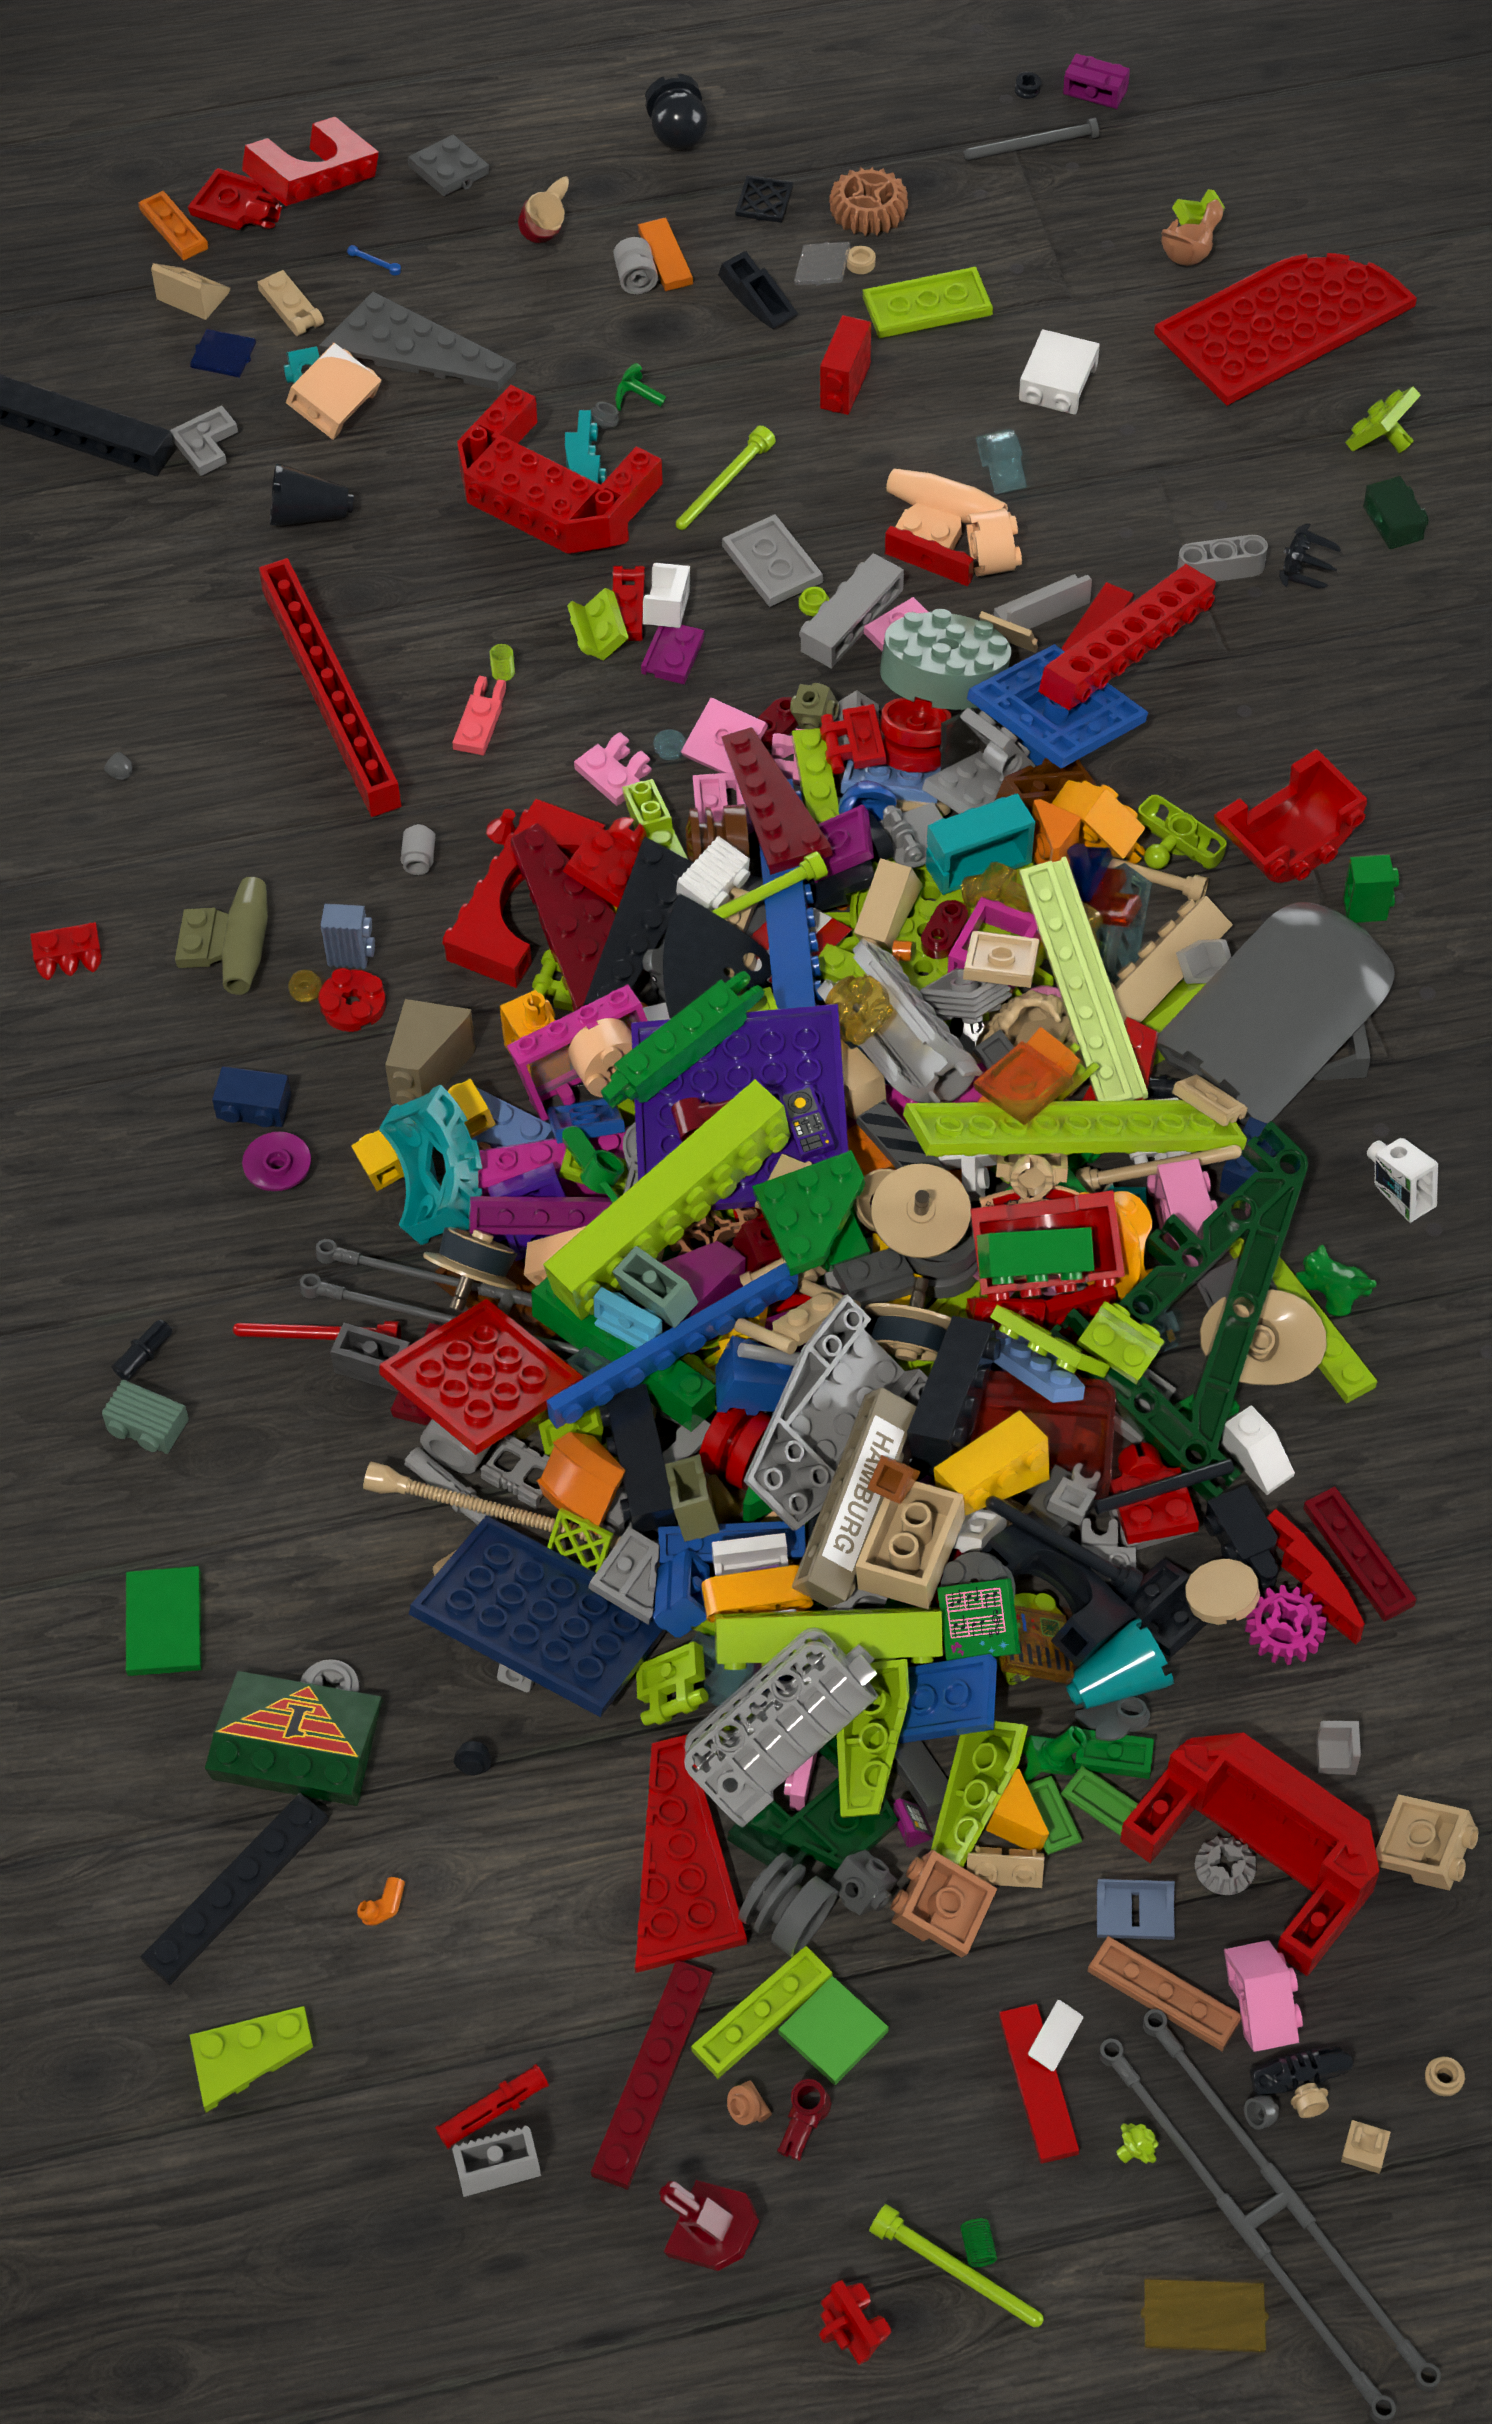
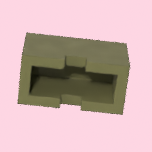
M700 1454L665 1464L673 1510L684 1542L719 1533L711 1486Z

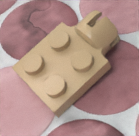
M1060 1153L996 1155V1177H1003L1004 1181L1011 1182L1015 1193L1023 1199L1027 1200V1196H1034V1200H1038L1046 1196L1052 1189V1186L1058 1185L1059 1182H1067V1155Z

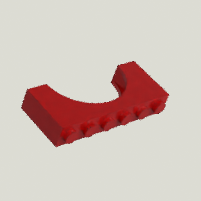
M535 799L529 809L523 811L517 829L514 833L510 832L504 843V849L499 856H495L492 859L484 880L480 879L477 882L473 897L468 904H463L459 911L458 920L453 928L449 927L446 930L442 941L443 946H445L446 961L515 988L518 987L532 961L530 944L517 938L507 928L502 918L509 896L525 880V877H522L510 845L511 837L538 823L570 860L594 826L606 830L604 824Z

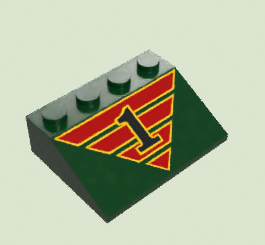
M238 1671L214 1730L205 1770L211 1779L215 1781L293 1795L301 1793L309 1798L358 1806L383 1698L382 1696Z

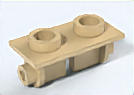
M975 1845V1849L968 1853L967 1871L991 1885L1042 1888L1044 1853H1036V1849H1009V1855H1002V1848L979 1847V1845Z

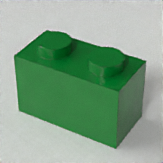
M1390 854L1350 857L1343 901L1346 917L1353 922L1387 921L1389 908L1394 907L1395 904L1393 888L1399 885L1397 867L1392 868Z

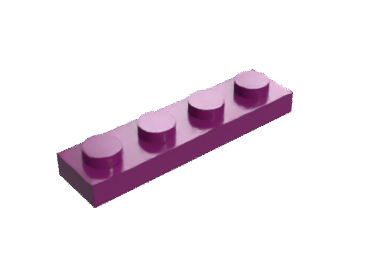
M470 1196L469 1233L472 1234L474 1229L488 1234L555 1235L587 1226L607 1209L612 1202L609 1197Z

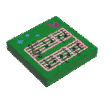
M1011 1578L937 1588L939 1607L942 1611V1630L946 1661L987 1654L996 1657L1021 1653Z

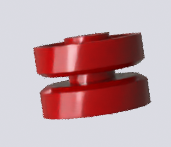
M903 697L886 703L882 709L880 720L886 764L898 770L918 773L934 771L943 766L947 759V739L952 725L951 713L947 709L932 707L933 701L916 697L914 702Z
M729 1408L727 1413L718 1412L705 1434L699 1451L705 1471L716 1477L726 1472V1481L744 1491L748 1490V1485L743 1480L772 1416L762 1411L756 1416L746 1415L745 1409Z

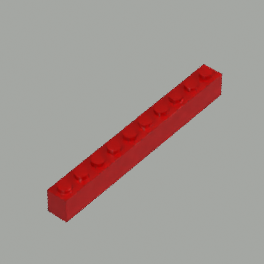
M286 558L258 567L263 594L370 816L374 817L400 808L401 799L396 777L289 559Z

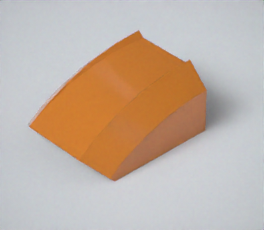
M569 1432L553 1442L554 1448L543 1474L537 1482L543 1495L559 1510L563 1508L602 1527L626 1470L594 1436Z

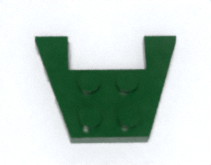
M836 1734L818 1751L838 1769ZM838 1777L793 1817H790L779 1805L772 1801L746 1825L838 1870L847 1856L863 1850L869 1852L897 1827L898 1819L885 1795L879 1815L842 1818L840 1813Z

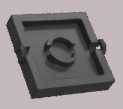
M454 134L408 156V166L442 196L462 187L469 189L474 181L489 174V164Z

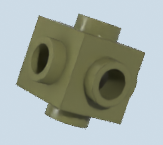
M800 684L797 695H794L791 700L790 710L801 729H815L822 726L820 718L825 714H832L835 722L839 712V703L831 689L824 684Z

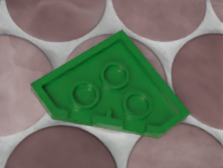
M852 1150L752 1186L753 1194L790 1276L825 1264L835 1237L840 1235L851 1214L850 1209L856 1197L860 1196L865 1187L863 1173Z

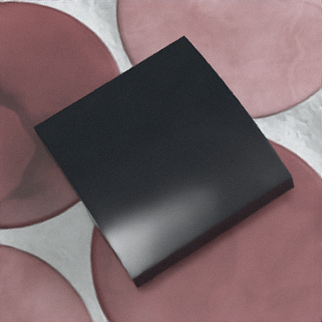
M871 859L816 883L813 879L809 880L812 887L815 909L822 911L848 904L846 894L870 888L874 877Z
M1163 1558L1143 1576L1140 1586L1130 1598L1124 1595L1120 1598L1137 1614L1132 1621L1140 1618L1142 1620L1140 1630L1147 1627L1161 1651L1171 1658L1208 1623L1196 1617L1187 1602L1186 1584L1190 1575Z

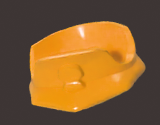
M1127 1191L1114 1192L1125 1274L1124 1277L1116 1278L1117 1285L1113 1286L1116 1291V1300L1121 1301L1153 1270H1145L1144 1267L1145 1242L1152 1229L1151 1215L1143 1201ZM1081 1192L1079 1195L1089 1194V1192ZM1094 1281L1086 1282L1088 1286L1095 1284Z

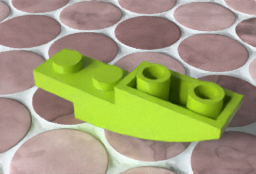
M650 779L623 786L622 791L630 817L634 819V829L641 823L646 830L647 838L688 860L674 832L672 818L654 780Z

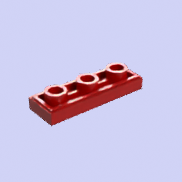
M890 526L886 531L885 554L965 586H968L972 581L974 558L968 556L965 552L954 551L942 546L937 541L926 540L916 536L906 529L901 530Z

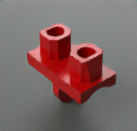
M841 2280L832 2284L830 2287L831 2292L821 2301L825 2311L820 2316L826 2327L821 2330L819 2337L823 2343L835 2340L841 2350L849 2348L858 2365L868 2361L877 2347L887 2340L891 2334V2328L884 2317L879 2315L867 2321L861 2310L867 2308L871 2302L870 2295L863 2283L846 2286Z

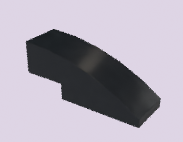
M747 251L722 263L718 276L740 303L761 322L775 329L797 317V311L765 267L760 270Z

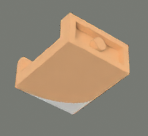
M333 343L291 386L286 404L334 440L340 434L344 422L368 397L373 398L376 395L382 379L372 369L365 367L353 358L349 351Z

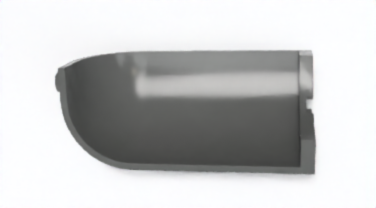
M1299 902L1290 904L1271 915L1159 1033L1157 1048L1169 1065L1191 1076L1197 1074L1202 1078H1206L1217 1088L1244 1104L1248 1108L1246 1116L1241 1120L1237 1118L1241 1124L1246 1125L1250 1117L1268 1124L1383 1002L1393 984L1395 975L1394 965L1386 952L1370 936L1368 931L1346 916L1315 903Z

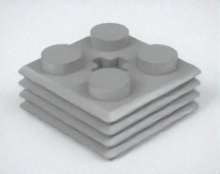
M959 968L952 970L920 990L923 1000L934 1008L938 1018L943 1021L952 1018H962V1022L966 1024L982 1021V1015L1001 1009V1003L1012 996L1009 993L1012 988L1008 985L964 980V969Z

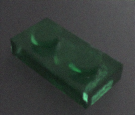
M735 1823L728 1832L727 1840L766 1866H769L782 1853L787 1854L793 1859L791 1869L797 1864L802 1865L809 1857L807 1853L801 1850L798 1851L778 1841L777 1838L764 1834L748 1825L741 1827Z

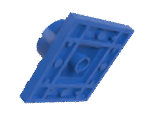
M1055 644L969 689L967 700L1016 735L1017 741L1030 751L1027 757L1034 765H1041L1043 760L1047 758L1060 769L1145 723L1148 712L1109 683L1103 689H1097L1084 703L1080 702L1071 710H1067L1039 693L1038 690L1044 667L1065 652Z

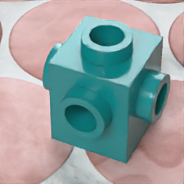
M317 346L286 352L288 365H283L287 383L294 384L303 375L301 372L302 366L306 364L311 367L320 358Z

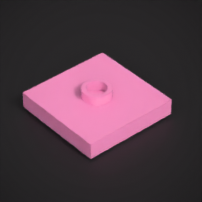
M710 698L683 746L681 754L719 773H732L733 770L721 736L752 727L761 740L768 725L758 718L714 698Z

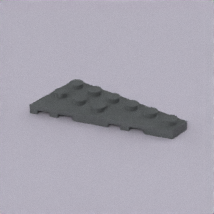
M372 292L319 345L320 354H323L335 343L342 349L349 351L356 360L357 358L373 360L377 366L417 374L421 370L432 372L434 377L446 379L447 376L463 379L466 384L499 390L516 373V364L375 292Z

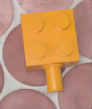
M1068 780L1051 804L1081 817L1078 843L1085 850L1121 859L1126 858L1130 863H1138L1142 858L1136 852L1138 851L1142 856L1145 853V848L1136 842L1145 829L1136 819L1138 814L1129 806L1121 804L1117 800L1118 794L1106 785L1099 787L1087 781L1080 783Z
M536 990L500 1005L503 1040L506 1048L507 1045L519 1040L521 1037L527 1036L556 1021L550 1002L547 999L545 1000L544 996ZM568 1045L526 1065L535 1087L570 1070L569 1062H571V1059L569 1058Z

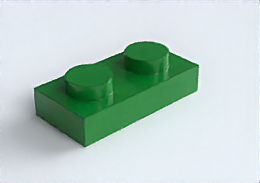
M1081 1729L1086 1735L1087 1745L1077 1751L1075 1769H1080L1083 1766L1093 1772L1145 1779L1150 1778L1154 1739L1126 1735L1119 1740L1104 1741L1096 1739V1731Z

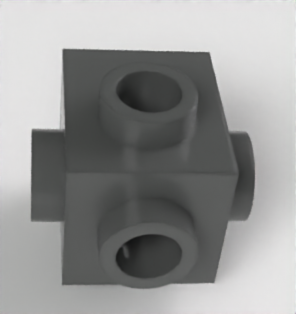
M863 1850L847 1856L828 1884L839 1891L838 1896L842 1899L844 1906L860 1916L873 1910L876 1912L882 1910L891 1900L892 1894L890 1891L898 1880L889 1872V1868L883 1861L874 1858L867 1850Z

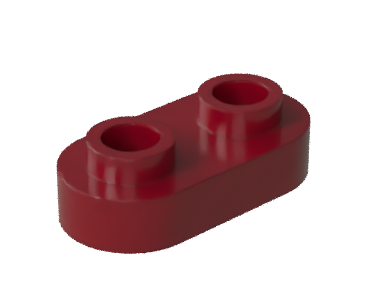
M782 697L775 700L758 717V719L767 723V728H770L765 731L761 738L766 749H772L773 734L789 735L799 725L790 710L791 697Z
M947 900L936 907L921 935V949L926 956L933 959L948 957L968 921V910L963 903L956 900Z

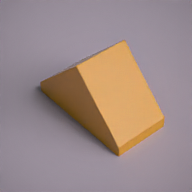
M1016 1769L999 1799L985 1830L1026 1850L1036 1849V1852H1040L1049 1836V1831L1020 1769Z

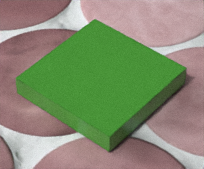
M831 1976L778 2029V2034L832 2084L836 2085L888 2033L889 2027L839 1981Z

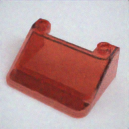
M990 1371L988 1385L984 1390L969 1444L1020 1410L1048 1437L1049 1470H1052L1056 1464L1067 1471L1073 1472L1075 1465L1081 1463L1083 1467L1080 1474L1084 1478H1092L1096 1471L1100 1473L1097 1487L1094 1490L1096 1492L1094 1500L1107 1497L1111 1482L1116 1405L1115 1390L1110 1383L1101 1379L1078 1378L1085 1386L1083 1400L1052 1403L1009 1372Z

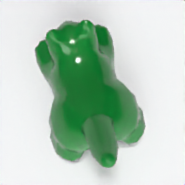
M1320 1245L1316 1251L1305 1256L1303 1260L1305 1271L1297 1272L1295 1275L1306 1290H1318L1326 1296L1327 1303L1325 1308L1327 1312L1337 1317L1346 1316L1351 1313L1353 1302L1359 1297L1369 1296L1372 1293V1288H1375L1377 1285L1376 1281L1369 1279L1367 1274L1360 1268L1346 1266L1330 1259L1324 1245Z

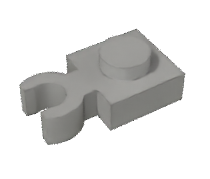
M1081 1463L1075 1465L1070 1480L1065 1477L1062 1478L1046 1509L1077 1525H1080L1096 1495L1094 1490L1100 1478V1473L1097 1471L1092 1478H1084L1080 1474L1083 1467Z

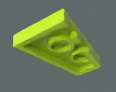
M304 2006L190 2035L205 2112L207 2113L218 2106L217 2103L232 2093L236 2092L238 2094L248 2088L250 2082L268 2071L274 2072L313 2048Z

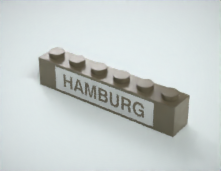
M883 1387L866 1394L863 1398L791 1587L828 1608L847 1601L855 1589V1582L853 1580L856 1574V1564L884 1499L883 1496L868 1490L867 1487L881 1455L891 1457L899 1462L903 1461L904 1453L901 1451L905 1441L908 1439L907 1430L916 1410V1406Z

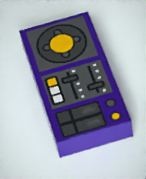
M812 1084L779 1095V1101L784 1105L787 1122L801 1160L835 1149L834 1141Z

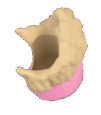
M1039 985L1018 997L1010 999L1008 1003L1002 1004V1008L999 1010L1000 1013H998V1017L994 1021L993 1029L995 1032L1001 1029L1012 1045H1014L1023 1024L1026 1022L1045 1020L1047 1017L1054 1018L1056 1023H1060L1062 1017L1067 1016L1059 989L1048 985Z

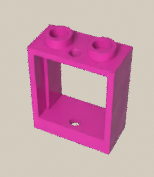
M981 897L948 955V973L956 968L964 969L972 931H978L983 922L1022 937L1039 939L1040 943L1041 936L1033 914L1005 906L999 901H992ZM1008 985L1010 988H1012V989L1009 991V993L1012 994V992H1013V990H1014V988H1015L1016 986Z

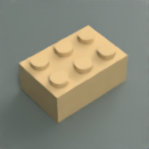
M915 1481L901 1504L884 1497L856 1564L858 1589L929 1609L965 1519L964 1495Z

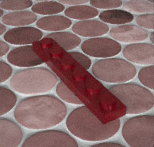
M676 1960L591 2169V2177L626 2190L629 2189L712 1982L713 1972Z

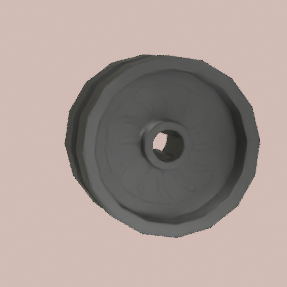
M971 1219L961 1241L948 1252L936 1257L923 1259L904 1256L913 1273L922 1275L923 1278L929 1280L927 1291L925 1292L927 1297L938 1299L955 1297L968 1291L977 1282V1279L973 1277L978 1270Z

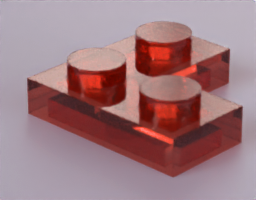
M1095 867L1083 884L1079 895L1090 923L1129 927L1142 907V902L1139 895L1119 893L1127 881L1124 870Z

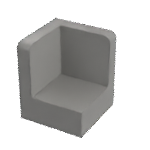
M1225 939L1198 940L1176 952L1186 984L1207 983L1231 958V953Z
M1359 1721L1320 1722L1316 1738L1318 1774L1356 1775L1361 1757Z

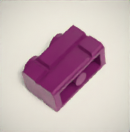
M1076 53L1065 72L1063 94L1118 109L1122 98H1124L1128 90L1130 69L1120 64H1112L1092 56Z

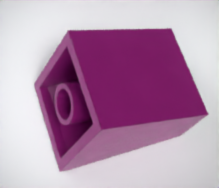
M718 1241L662 1262L664 1266L688 1282L698 1300L696 1306L681 1322L743 1287L740 1275L745 1273V1257L737 1250L728 1248ZM636 1301V1306L642 1309L645 1308L643 1305ZM662 1320V1333L672 1328V1326Z

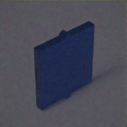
M206 329L200 344L195 346L196 352L190 362V367L240 378L246 363L251 361L250 355L256 344V339Z

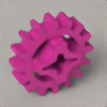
M1281 1585L1277 1594L1270 1588H1267L1264 1598L1260 1597L1255 1609L1246 1616L1249 1620H1246L1245 1632L1251 1633L1249 1644H1260L1258 1654L1262 1656L1270 1652L1272 1654L1271 1662L1276 1663L1279 1656L1285 1658L1287 1665H1291L1293 1656H1297L1300 1661L1304 1662L1306 1661L1307 1651L1316 1654L1319 1643H1323L1326 1633L1323 1629H1325L1327 1622L1325 1617H1320L1323 1607L1321 1604L1311 1605L1313 1599L1311 1593L1304 1598L1299 1596V1587H1296L1292 1593H1287L1285 1585ZM1268 1611L1269 1617L1266 1619L1265 1624H1262L1261 1619ZM1309 1625L1310 1632L1305 1638H1303V1631H1305L1306 1626Z

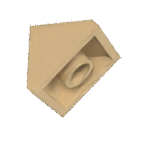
M153 263L151 268L157 300L205 320L230 292V287L181 267Z

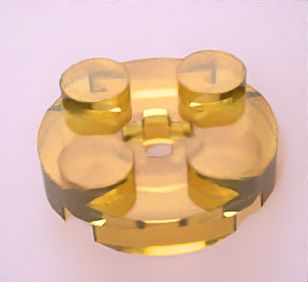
M863 974L864 977L855 978L851 975L843 978L834 985L825 1000L827 1005L838 1004L841 1040L852 1042L854 1045L863 1044L869 1037L874 1035L882 1027L885 1020L890 1018L893 1012V1006L889 1002V994L886 988L874 977ZM856 1003L862 1004L860 1010L853 1014V1005Z

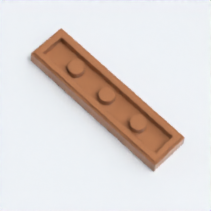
M1109 1936L1088 1967L1089 1973L1151 2010H1161L1165 2013L1168 2020L1222 2052L1242 2021L1240 2013Z

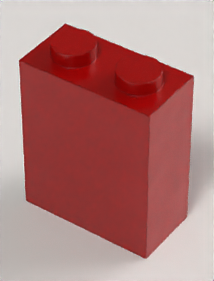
M842 315L820 365V409L849 415L870 367V321Z

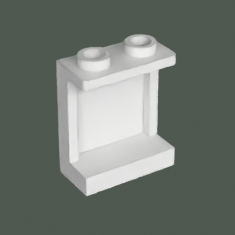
M1042 329L1020 379L1019 400L1061 412L1076 414L1079 398L1090 372L1095 373L1098 366L1100 344Z
M785 1533L712 1542L715 1576L735 1574L745 1570L778 1565V1567L789 1566ZM796 1609L782 1610V1611H774V1612H791V1611H796Z

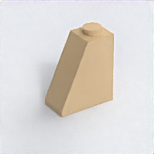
M880 858L854 930V934L859 941L864 939L880 948L891 950L893 941L896 940L923 885L911 867Z

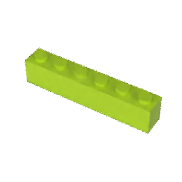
M910 1607L714 1614L715 1659L717 1664H724V1669L727 1670L746 1669V1663H761L763 1667L801 1632L808 1628H818L824 1631L846 1655L860 1644L874 1658V1662L911 1657V1663H932L933 1657L943 1656L942 1611L938 1607H929V1609ZM810 1638L805 1640L806 1644L808 1642H813V1640H811ZM820 1638L815 1640L817 1642H822Z

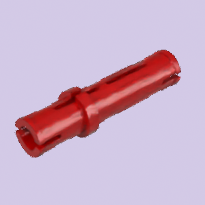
M537 2064L533 2065L532 2068L508 2083L505 2080L497 2084V2090L467 2107L443 2124L436 2126L435 2129L446 2148H451L452 2145L482 2128L506 2111L519 2109V2103L541 2089L548 2087V2081Z

